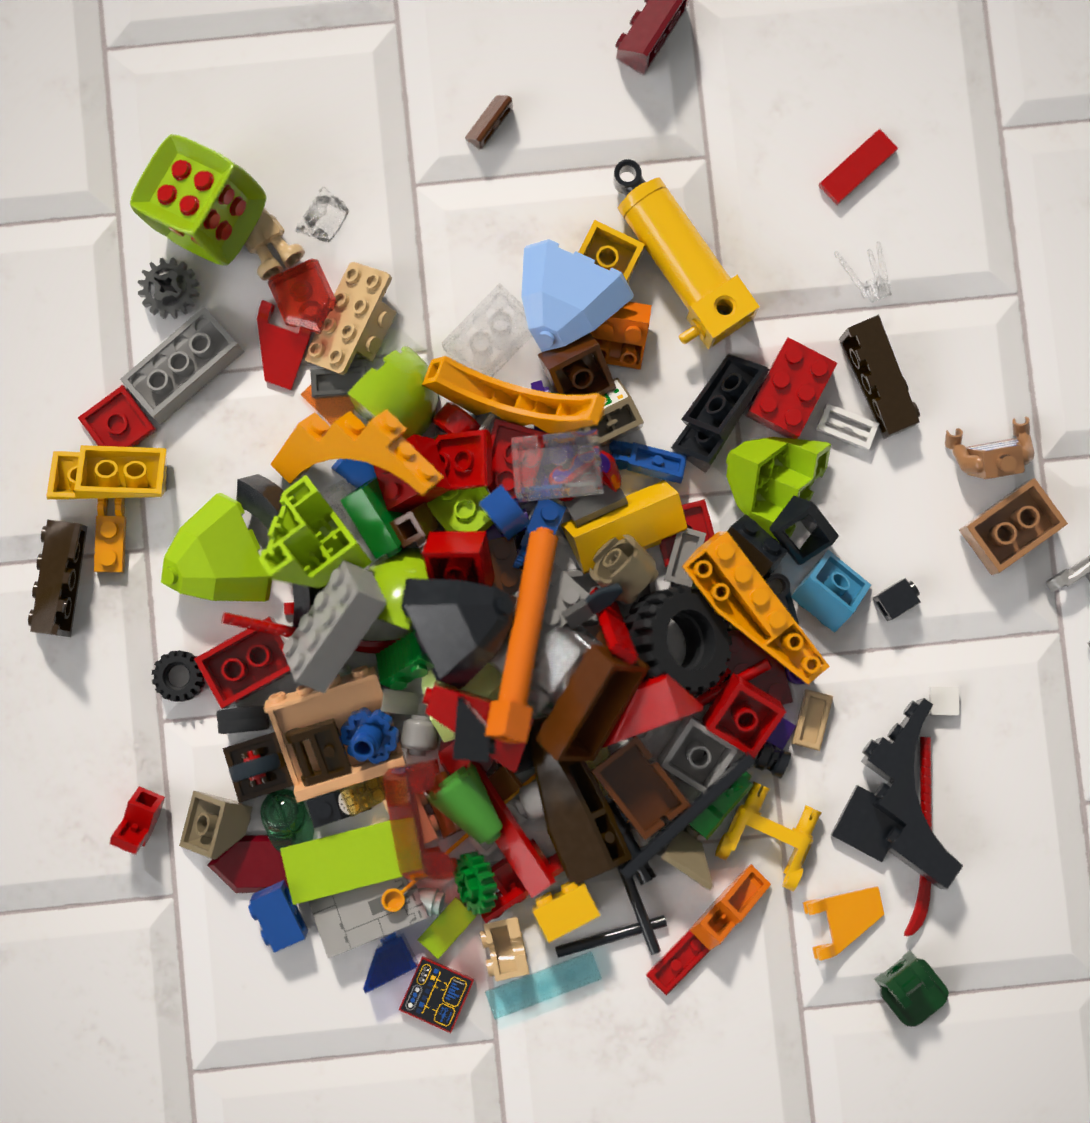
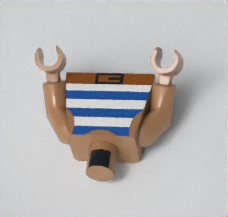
M1025 417L1024 424H1017L1015 418L1013 419V434L1017 439L968 447L961 445L963 437L961 429L956 428L955 436L946 430L945 446L953 449L952 453L961 470L969 476L991 479L1024 473V465L1029 464L1034 459L1035 454L1031 436L1029 435L1030 421L1028 417Z

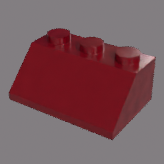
M644 0L646 5L643 10H637L629 23L632 27L627 34L623 32L615 44V47L618 48L616 59L640 74L645 75L687 9L689 0Z

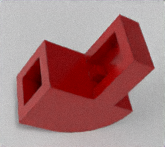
M139 786L129 799L123 820L111 835L109 844L136 855L141 846L145 847L160 816L165 797Z

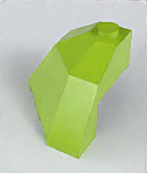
M769 437L744 441L735 449H732L726 458V464L728 465L726 477L738 508L744 515L747 514L769 535L776 539L769 530L770 526L793 496L811 500L814 492L810 488L818 477H823L827 469L831 444L823 441ZM795 524L784 530L789 537L792 536L796 528Z
M307 475L282 493L280 513L273 518L268 532L270 540L267 549L262 550L259 557L260 563L272 580L320 588L328 584L332 572L338 569L343 560L363 569L372 563L360 544Z
M217 493L180 527L164 556L161 575L162 584L180 594L211 601H269L272 579L259 561L260 555L258 551L261 547L253 529L248 530L242 515L245 512L240 502L223 493Z

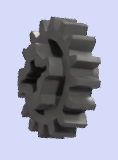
M160 258V265L158 266L150 262L152 270L150 272L142 270L146 278L137 282L144 288L138 291V295L141 298H145L142 301L145 308L150 307V312L153 315L160 311V316L163 319H166L168 313L174 319H177V312L180 310L185 315L188 314L185 307L187 305L194 307L196 304L191 299L192 297H199V292L193 288L200 284L197 279H191L195 275L192 269L187 270V264L183 261L177 266L175 258H171L169 263ZM169 271L168 274L159 275L163 272ZM183 278L186 281V292L182 290L181 286L184 282ZM160 284H163L164 286L167 285L169 287L173 286L174 290L177 293L169 290L165 291ZM152 285L155 286V291H156V292L154 293V295H153V296H154V299H153L152 294H151V286H152ZM178 301V303L168 306L169 303Z

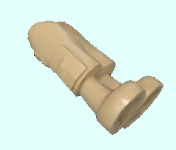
M265 208L248 237L245 246L250 253L258 254L261 260V265L257 269L258 276L262 280H269L280 275L283 272V268L267 247L268 243L274 246L286 268H291L300 261L305 251L299 244L289 245L282 238L284 234L283 227L277 221V218L269 214Z

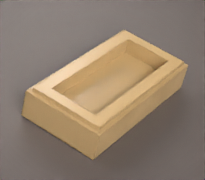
M808 689L804 690L791 744L820 751L833 696Z

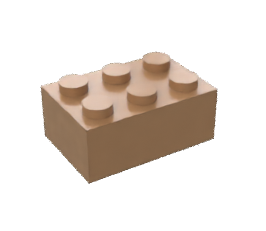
M1033 478L964 525L959 531L989 573L994 575L1002 572L1068 525V523L1037 480Z

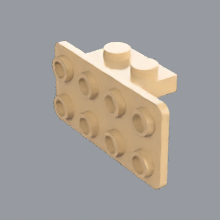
M351 262L305 353V361L340 375L347 373L356 353L364 359L373 362L397 313L382 302L392 276L387 272Z

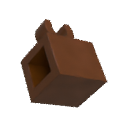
M426 502L390 522L402 546L406 547L416 542L421 554L429 533L439 527Z

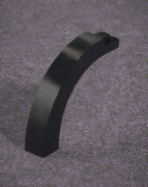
M256 474L237 479L236 501L240 502L244 510L254 515L269 530L274 516H278L282 507L280 499L284 490L268 478ZM292 583L294 595L293 627L298 628L302 616L308 613L314 604L317 594L323 591L325 586L316 588Z

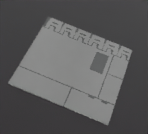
M395 827L394 830L405 872L404 877L308 901L328 958L428 918L424 904L420 900L421 896L416 883L404 893L405 903L400 910L390 912L382 905V896L385 891L391 888L402 890L414 879Z

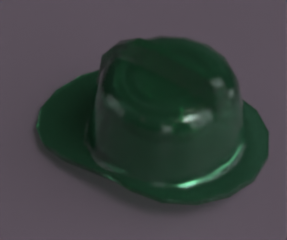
M282 789L266 796L261 805L260 815L270 842L276 850L281 852L280 848L313 840L314 827L304 802L297 803L294 791Z

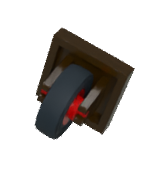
M275 732L222 748L239 803L294 786Z

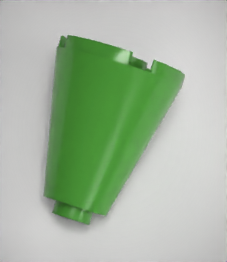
M472 762L468 763L467 769L462 766L438 784L441 790L436 794L431 791L426 798L429 800V803L479 844L486 842L490 845L502 835L500 833L503 827Z

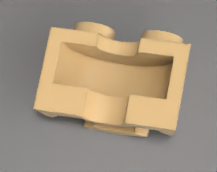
M518 917L484 924L485 930L480 931L483 948L489 947L491 959L486 960L489 977L495 976V981H501L529 974Z

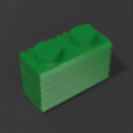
M413 630V632L405 635L400 640H396V643L388 645V648L380 650V653H376L381 685L395 691L403 690L409 682L416 678L425 677L428 671L434 668L428 654L423 653L414 635L417 632L416 630Z

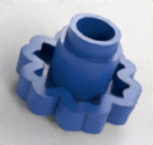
M363 707L353 711L348 721L344 722L341 727V739L343 744L348 745L347 753L355 757L359 762H364L368 759L371 763L378 764L381 761L388 760L391 752L396 749L399 743V730L391 726L393 722L392 717L380 709L371 712L368 708Z

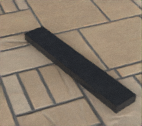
M748 751L691 802L690 806L679 813L641 848L632 859L628 860L621 867L620 872L627 879L636 874L755 764V758Z

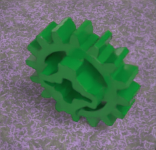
M478 851L459 855L460 858L456 859L458 867H455L454 871L456 872L455 883L458 886L457 892L460 893L461 902L467 903V910L472 911L473 915L491 912V908L496 906L494 900L497 899L495 893L497 884L493 880L495 875L491 873L492 868L489 862L485 863L484 855H479Z

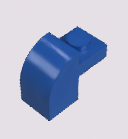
M502 485L479 502V506L494 523L495 528L508 541L530 524L525 513Z

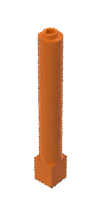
M539 527L536 531L530 532L499 697L498 701L491 702L485 736L507 743H526L533 708L527 706L558 543V537L553 534V530Z

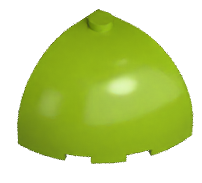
M403 346L401 353L394 350L385 356L382 360L385 363L378 370L371 368L351 388L348 395L356 412L368 422L387 409L407 429L402 436L404 439H407L414 434L423 436L428 430L436 414L438 394L422 385L429 368L428 365L411 348Z
M406 547L390 558L386 554L369 567L368 571L373 573L387 602L376 619L413 632L415 627L410 616L406 617L401 608L405 582L409 578L428 579L424 558L419 547Z

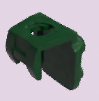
M911 950L904 954L887 971L874 979L880 986V995L906 1026L914 1027L920 1025L947 1002L949 991L946 985L925 960L917 958Z

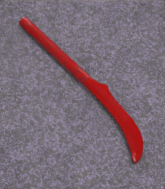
M227 612L223 613L221 621L222 624L284 637H291L297 629L292 626ZM401 638L386 641L361 640L354 651L380 653V650L388 648V645L396 643V640Z
M920 737V806L931 828V737ZM921 875L915 908L904 931V936H911L916 933L923 925L928 913L931 882Z

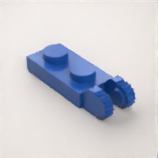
M620 440L613 441L609 445V450L612 452L610 455L614 458L618 470L627 469L635 473L681 484L687 461L685 455L635 442L633 444L621 442Z
M540 496L529 520L530 524L527 525L519 543V551L512 567L519 569L525 560L530 532L542 527L553 530L555 535L567 507Z

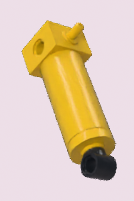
M631 159L620 161L614 169L613 185L626 198L619 204L617 209L640 242L645 244V249L689 310L686 319L692 327L680 334L679 340L682 344H687L699 336L709 350L753 320L760 306L738 275L730 278L661 178H654L646 182L642 177L640 165L636 161ZM624 172H629L634 176V179L626 182L620 178V175ZM717 310H723L727 315H722Z

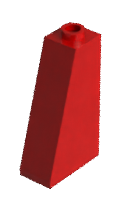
M437 681L434 682L433 688L427 687L422 704L427 705L425 713L455 733L458 696H464L488 723L491 702L496 700ZM532 712V715H531V720H530V726H529L528 735H529V732H530V729H531V726H532V723H533V720H534V713H533V712ZM496 739L495 754L489 753V757L510 771L516 772L526 743H507Z

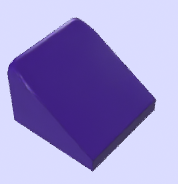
M782 718L766 742L783 750L796 725Z

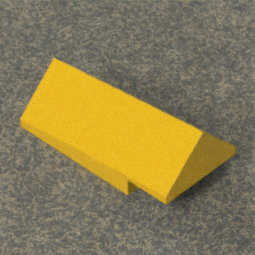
M81 445L80 452L53 451L46 495L47 500L162 497L166 492L167 450L166 448Z
M662 480L626 496L628 504L579 527H576L573 519L562 523V530L583 574L589 573L590 568L594 569L596 563L593 561L595 554L605 543L615 537L621 540L625 538L623 535H630L647 550L661 544L662 539L687 530L688 527L679 493L665 480Z

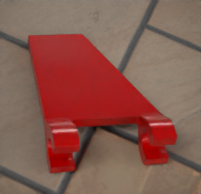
M262 300L258 310L257 323L264 380L292 390L307 345L318 320L304 315L299 333L286 330L269 323L276 305Z

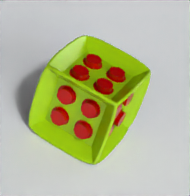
M170 134L158 147L138 180L131 196L130 206L134 213L156 232L166 236L175 244L208 261L227 266L235 259L246 243L263 212L267 197L263 188L254 178L227 157L191 139Z

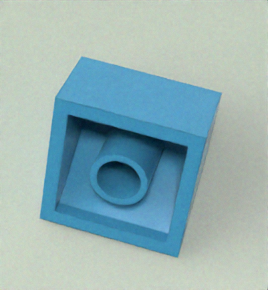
M827 550L802 580L791 598L799 606L816 617L821 624L835 633L855 612L871 584L830 550Z

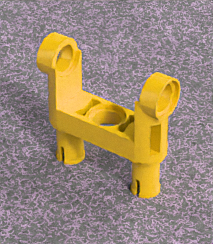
M753 781L752 784L754 786L751 788L744 805L738 806L727 833L723 834L717 846L715 856L727 860L731 851H735L744 828L748 825L794 847L783 872L786 875L782 883V887L794 891L802 877V866L814 841L811 835L822 812L805 805L796 829L786 828L761 816L760 809L770 788L763 785L761 787V784Z

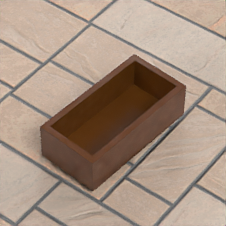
M591 644L585 651L576 671L569 678V683L562 695L556 700L555 707L548 719L542 724L535 740L556 761L594 762L650 667L639 657L632 665L627 664L611 652L608 645Z

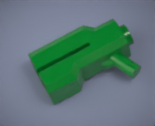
M745 772L689 825L708 840L728 814L754 786L749 781L752 776Z

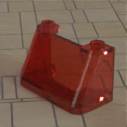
M438 758L392 767L385 772L383 777V787L401 875L410 881H442L455 878L459 872L456 857H450L447 853L441 851L440 846L425 848L415 794L426 792L434 786L436 774L440 772Z

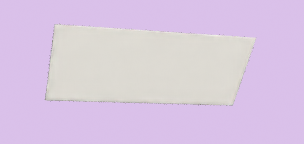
M384 689L381 711L417 715L420 694Z

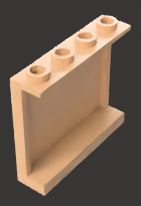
M360 666L353 669L351 674L341 677L338 674L325 693L301 685L294 692L288 694L278 692L269 696V700L265 701L264 711L269 714L294 785V795L297 803L407 768L406 758L399 740L396 749L391 752L386 761H381L378 764H373L368 759L364 762H359L355 757L347 753L352 766V773L312 786H304L301 780L303 774L292 745L288 744L285 733L289 730L304 728L333 718L341 736V727L344 722L348 721L353 711L363 707L368 708L371 712L376 709L381 710L383 690L375 666L370 668ZM303 740L302 742L313 771H319L320 767L310 740ZM344 744L345 750L347 752L348 745Z

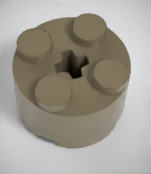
M623 535L624 539L618 540L615 537L598 550L593 558L596 564L593 570L590 568L589 573L591 578L602 588L619 583L623 593L616 601H624L626 604H630L636 600L638 594L648 584L657 579L659 572L656 569L654 558L632 536Z

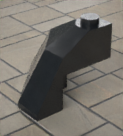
M409 578L405 582L401 608L405 616H410L417 631L414 635L423 653L428 654L434 666L431 670L436 680L462 689L497 655L513 624L517 597L496 587L462 580Z

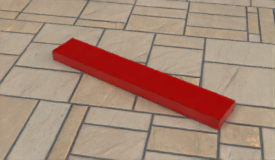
M453 741L438 753V756L450 774L462 766L467 769L470 762L476 767L503 826L500 830L502 835L495 843L531 898L537 896L554 884L556 880L477 761L453 759Z

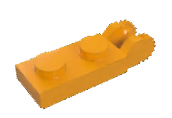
M98 498L94 572L124 573L127 518L124 516L125 498H115L116 516H107L108 498Z

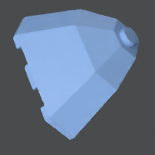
M550 239L527 245L524 248L521 298L528 329L541 352L564 347L594 331L633 299L634 294L623 273L612 267L610 270L598 266L594 264V259L575 251L572 254L559 248V243Z

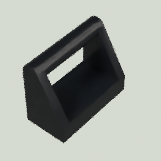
M797 496L791 498L769 529L779 543L788 550L787 553L797 565H802L827 549L839 537L814 502ZM799 520L811 534L800 549L784 531Z

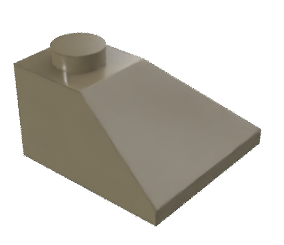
M193 791L179 846L210 859H217L246 835L253 807L235 800Z
M687 826L658 852V855L710 891L713 883L703 844L697 840L699 833Z

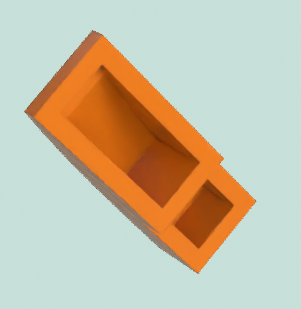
M750 864L709 906L690 928V931L709 950L721 944L734 926L745 918L770 887L771 883Z

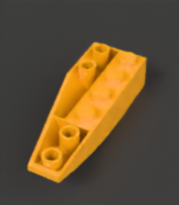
M727 531L717 532L697 548L682 565L683 570L720 616L803 682L810 684L830 667Z

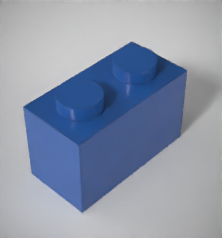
M285 880L253 893L249 901L250 905H248L249 912L255 921H259L262 927V939L267 946H271L274 953L306 938L308 928L297 905L292 903L290 890Z

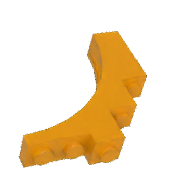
M447 356L431 360L422 383L423 386L474 415L491 412L513 424L520 426L533 424L557 439L573 437L579 428L598 425V422L604 415L603 408L607 398L598 393L563 395L520 387L484 375Z
M387 409L371 419L367 426L351 411L334 421L331 427L314 412L297 424L270 464L291 484L316 463L330 459H352L368 462L386 469L403 479L422 496L436 486L443 478L434 466L402 437L407 429Z

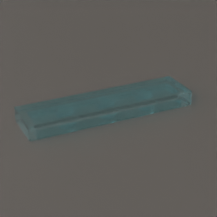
M589 951L486 990L485 994L494 1019H498L596 982L602 978L593 953Z

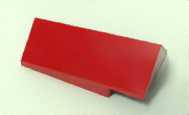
M668 674L643 681L602 748L702 711L703 705Z

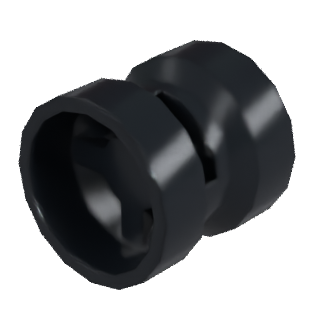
M765 742L757 755L754 767L761 771H771L773 776L781 779L788 767L791 753L785 750L778 751L772 744Z

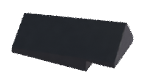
M727 354L681 420L685 423L686 427L671 449L677 454L685 455L687 461L706 473L769 369L755 362Z

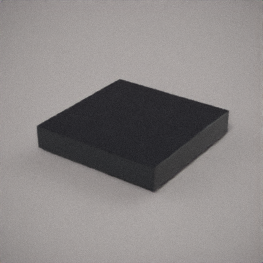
M856 785L830 835L883 862L888 852L885 849L888 843L886 837L893 827H899L900 825L873 806L877 799L873 793Z

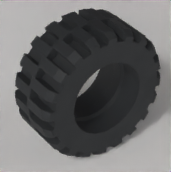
M688 586L672 587L644 595L639 599L638 603L633 604L629 610L631 615L626 616L624 623L637 656L650 667L642 682L668 674L690 695L707 692L710 687H714L721 678L719 676H724L728 667L725 664L730 661L732 653L729 651V645H732V636L728 635L727 630L730 627L728 621L724 620L713 609L699 589L689 588ZM671 620L675 621L681 628L686 641V654L681 666L672 657L667 644V630Z

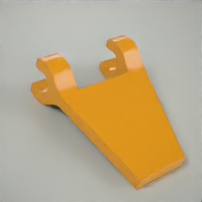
M878 886L802 902L805 914L813 915L826 911L832 944L812 947L814 958H818V960L837 956L884 915Z

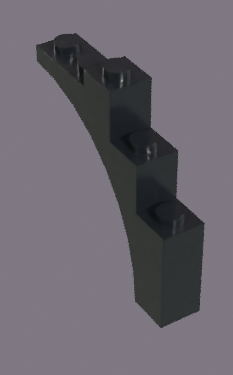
M922 698L916 702L912 700L903 712L906 717L900 725L896 723L887 735L890 738L889 741L881 737L875 741L871 739L862 751L865 756L861 762L888 781L887 784L883 782L876 790L874 797L877 799L873 803V806L900 825L899 827H893L887 835L886 840L888 843L885 849L939 889H948L963 865L946 851L933 834L922 813L915 786L914 761L916 744L922 725L933 706L931 702Z

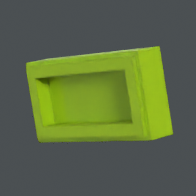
M455 897L417 940L439 959L477 915H473L472 911H468L467 906Z

